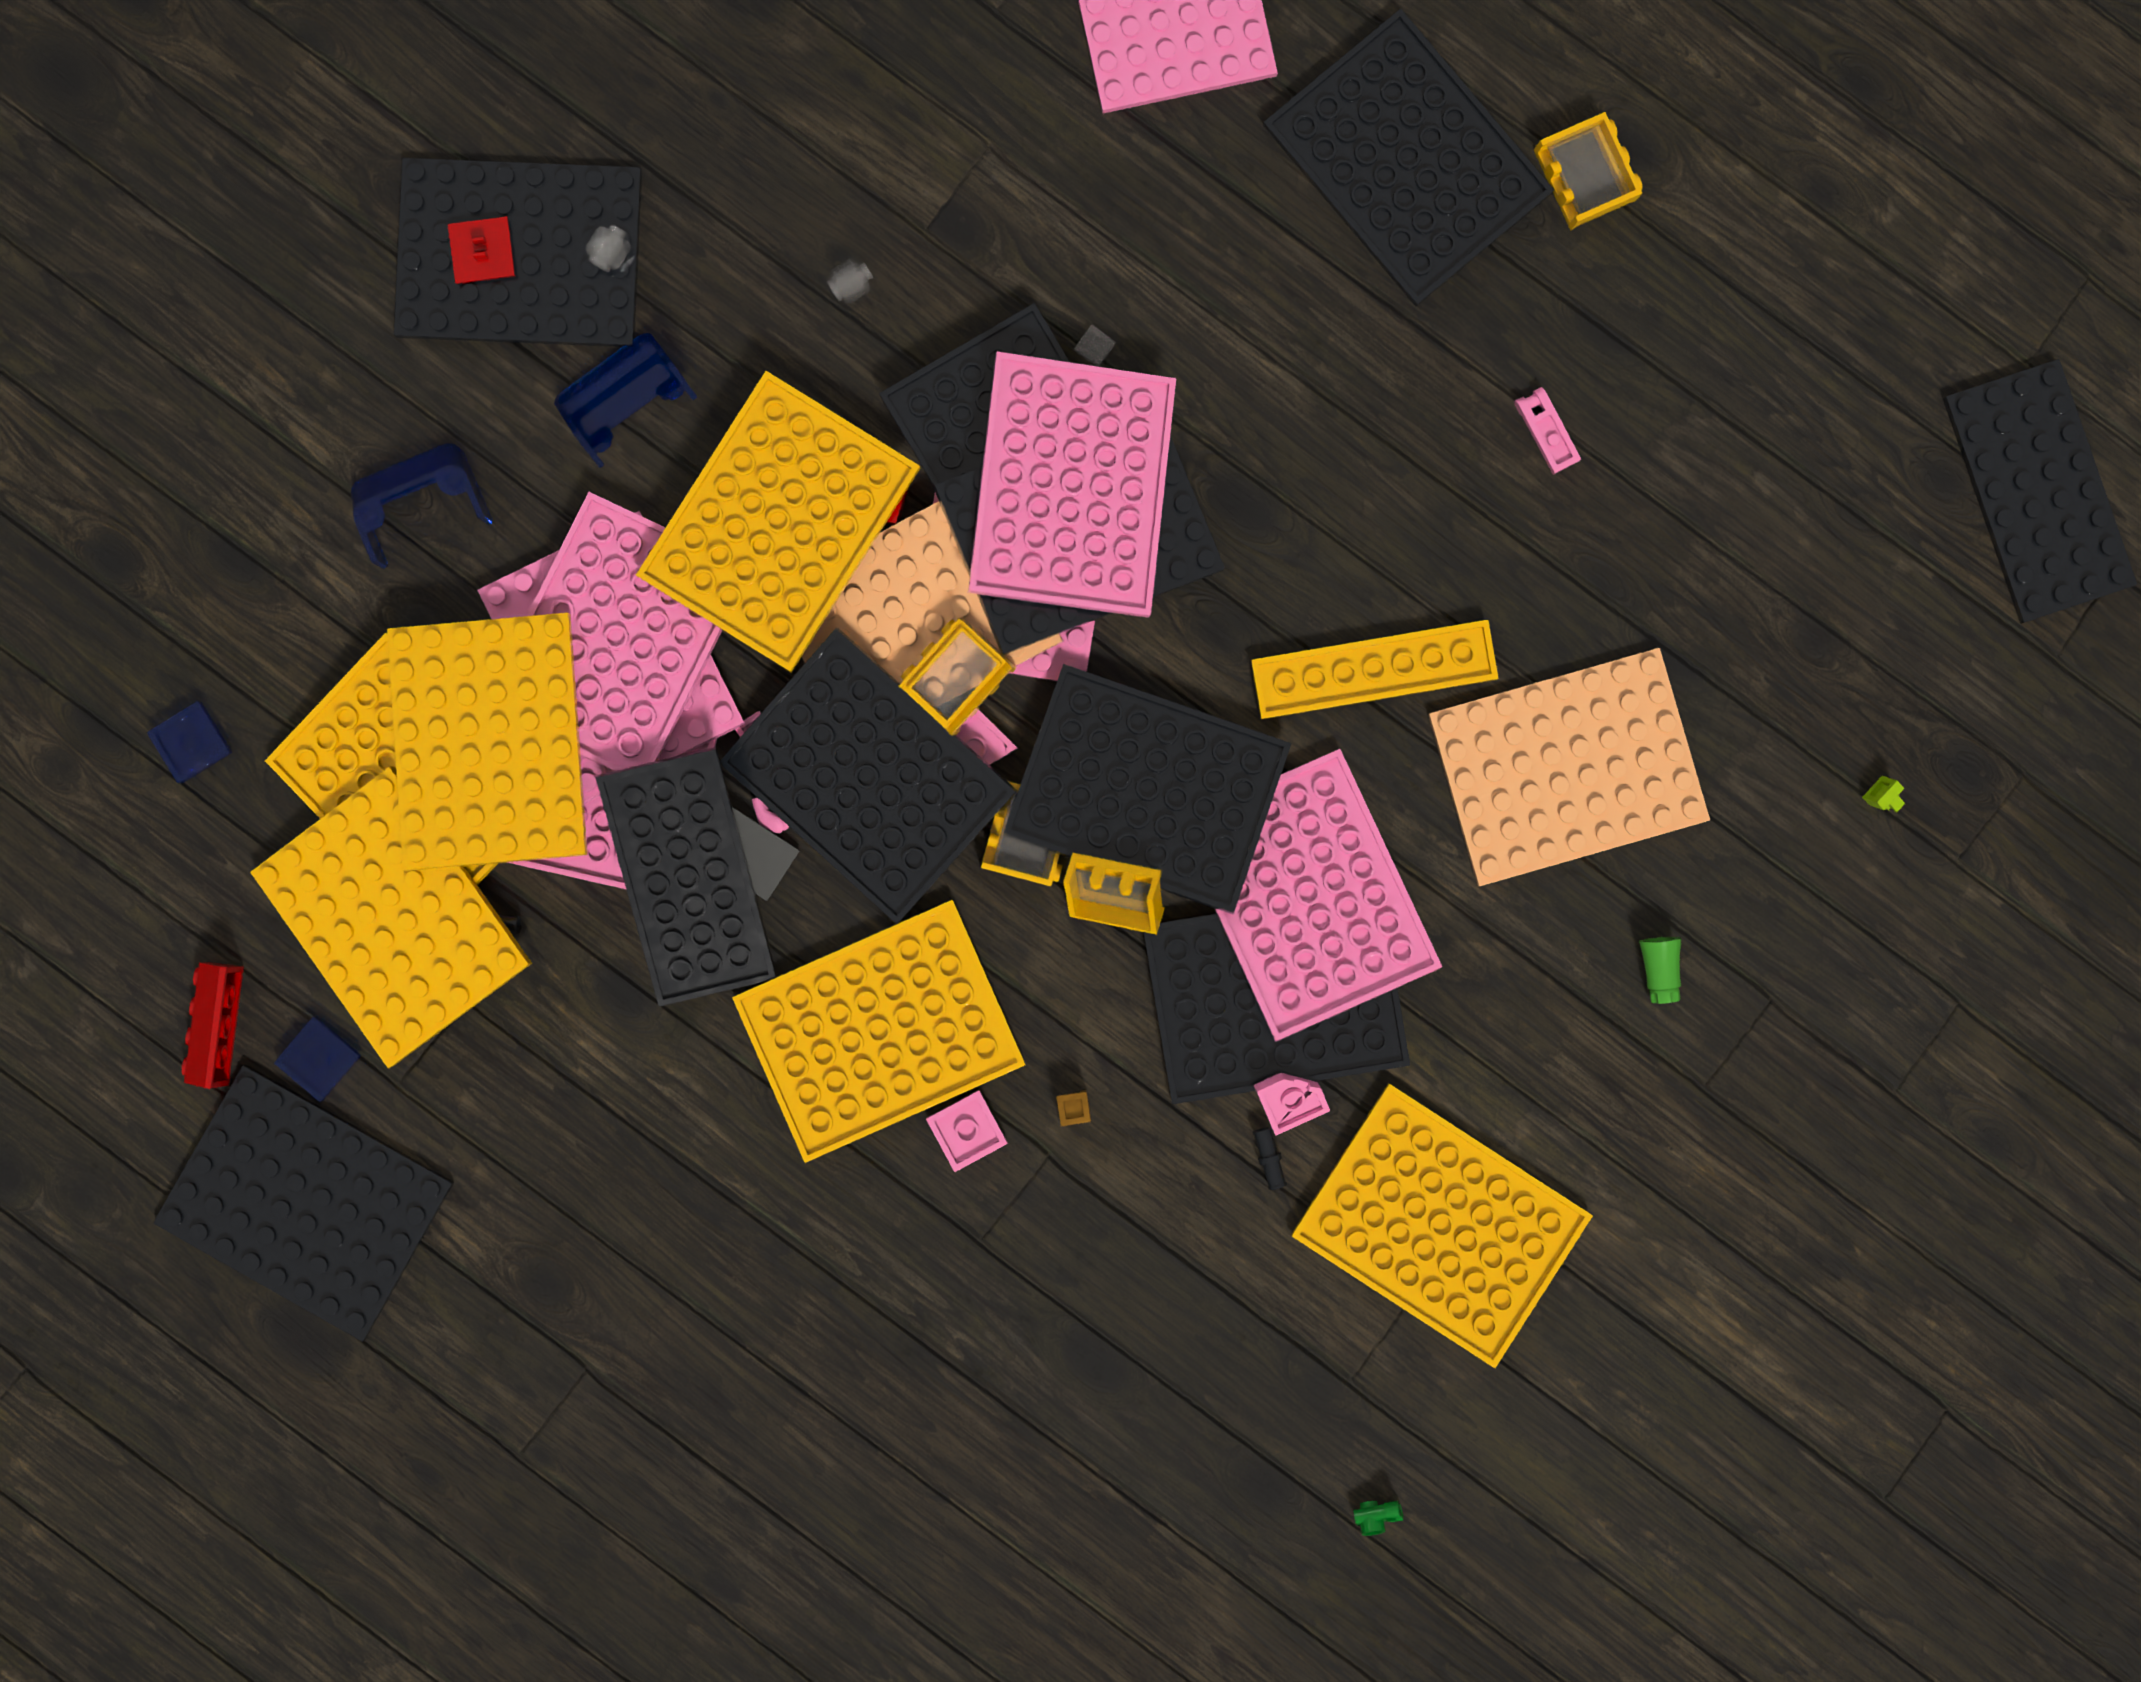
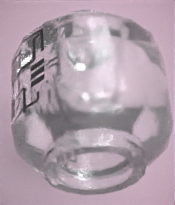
M612 224L609 229L598 227L586 246V252L590 256L588 261L606 272H609L610 269H619L631 248L630 243L625 239L627 233Z
M848 259L830 271V280L827 283L838 302L843 300L845 303L850 304L870 292L871 285L869 280L873 276L864 262L859 265L856 260Z

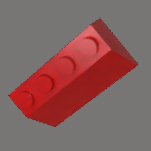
M199 962V968L195 969L193 984L196 986L195 998L191 999L189 1006L192 1023L185 1037V1043L189 1046L188 1055L182 1063V1075H185L184 1083L208 1089L229 1086L244 966Z

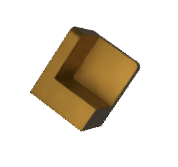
M1087 1090L1056 1096L1061 1126L1091 1122Z

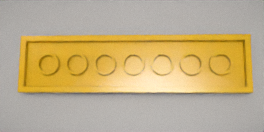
M1488 620L1251 660L1261 720L1499 679Z

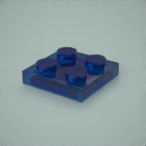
M200 701L193 703L147 732L178 784L186 782L233 753Z
M312 1017L274 1064L315 1099L322 1102L361 1057V1054L320 1019Z

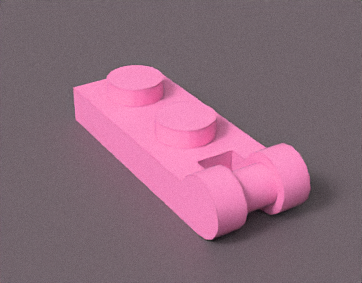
M1543 387L1534 390L1533 395L1527 398L1521 397L1514 401L1517 411L1523 417L1553 475L1581 460ZM1539 405L1543 412L1535 416L1532 408Z

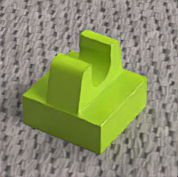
M1881 776L1862 798L1870 806L1881 810H1890L1891 808L1897 813L1905 804L1899 797V794L1905 788L1897 780Z

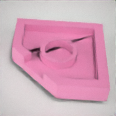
M1279 1073L1254 1085L1275 1136L1330 1111L1318 1082Z

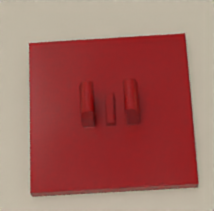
M507 216L448 224L456 284L515 276Z

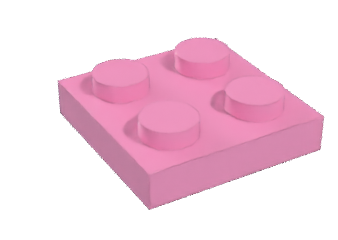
M980 1090L926 1118L954 1172L1008 1144Z

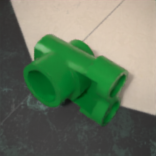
M1378 1501L1360 1503V1509L1354 1510L1355 1523L1360 1526L1362 1536L1382 1534L1386 1532L1384 1522L1390 1521L1391 1523L1404 1520L1402 1507L1398 1501L1386 1502L1383 1505H1378Z

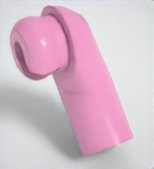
M752 799L759 825L773 833H781L789 828L760 799Z

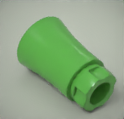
M1657 937L1639 940L1646 971L1647 989H1650L1651 1003L1663 1004L1680 1001L1681 937Z

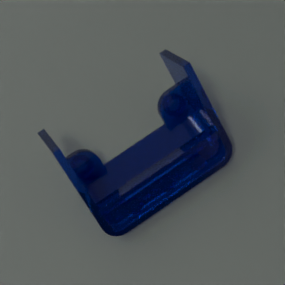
M644 333L633 339L632 345H625L564 389L555 398L554 405L571 432L598 467L601 468L604 466V463L597 453L604 452L611 446L613 439L611 429L658 395L663 400H675L685 390L692 400H695L697 396L652 334Z
M451 443L440 445L361 478L353 484L351 489L353 518L373 564L383 569L389 567L374 532L383 524L385 519L382 505L436 482L441 491L450 496L467 492L477 517L487 525L493 523L465 453L457 445Z

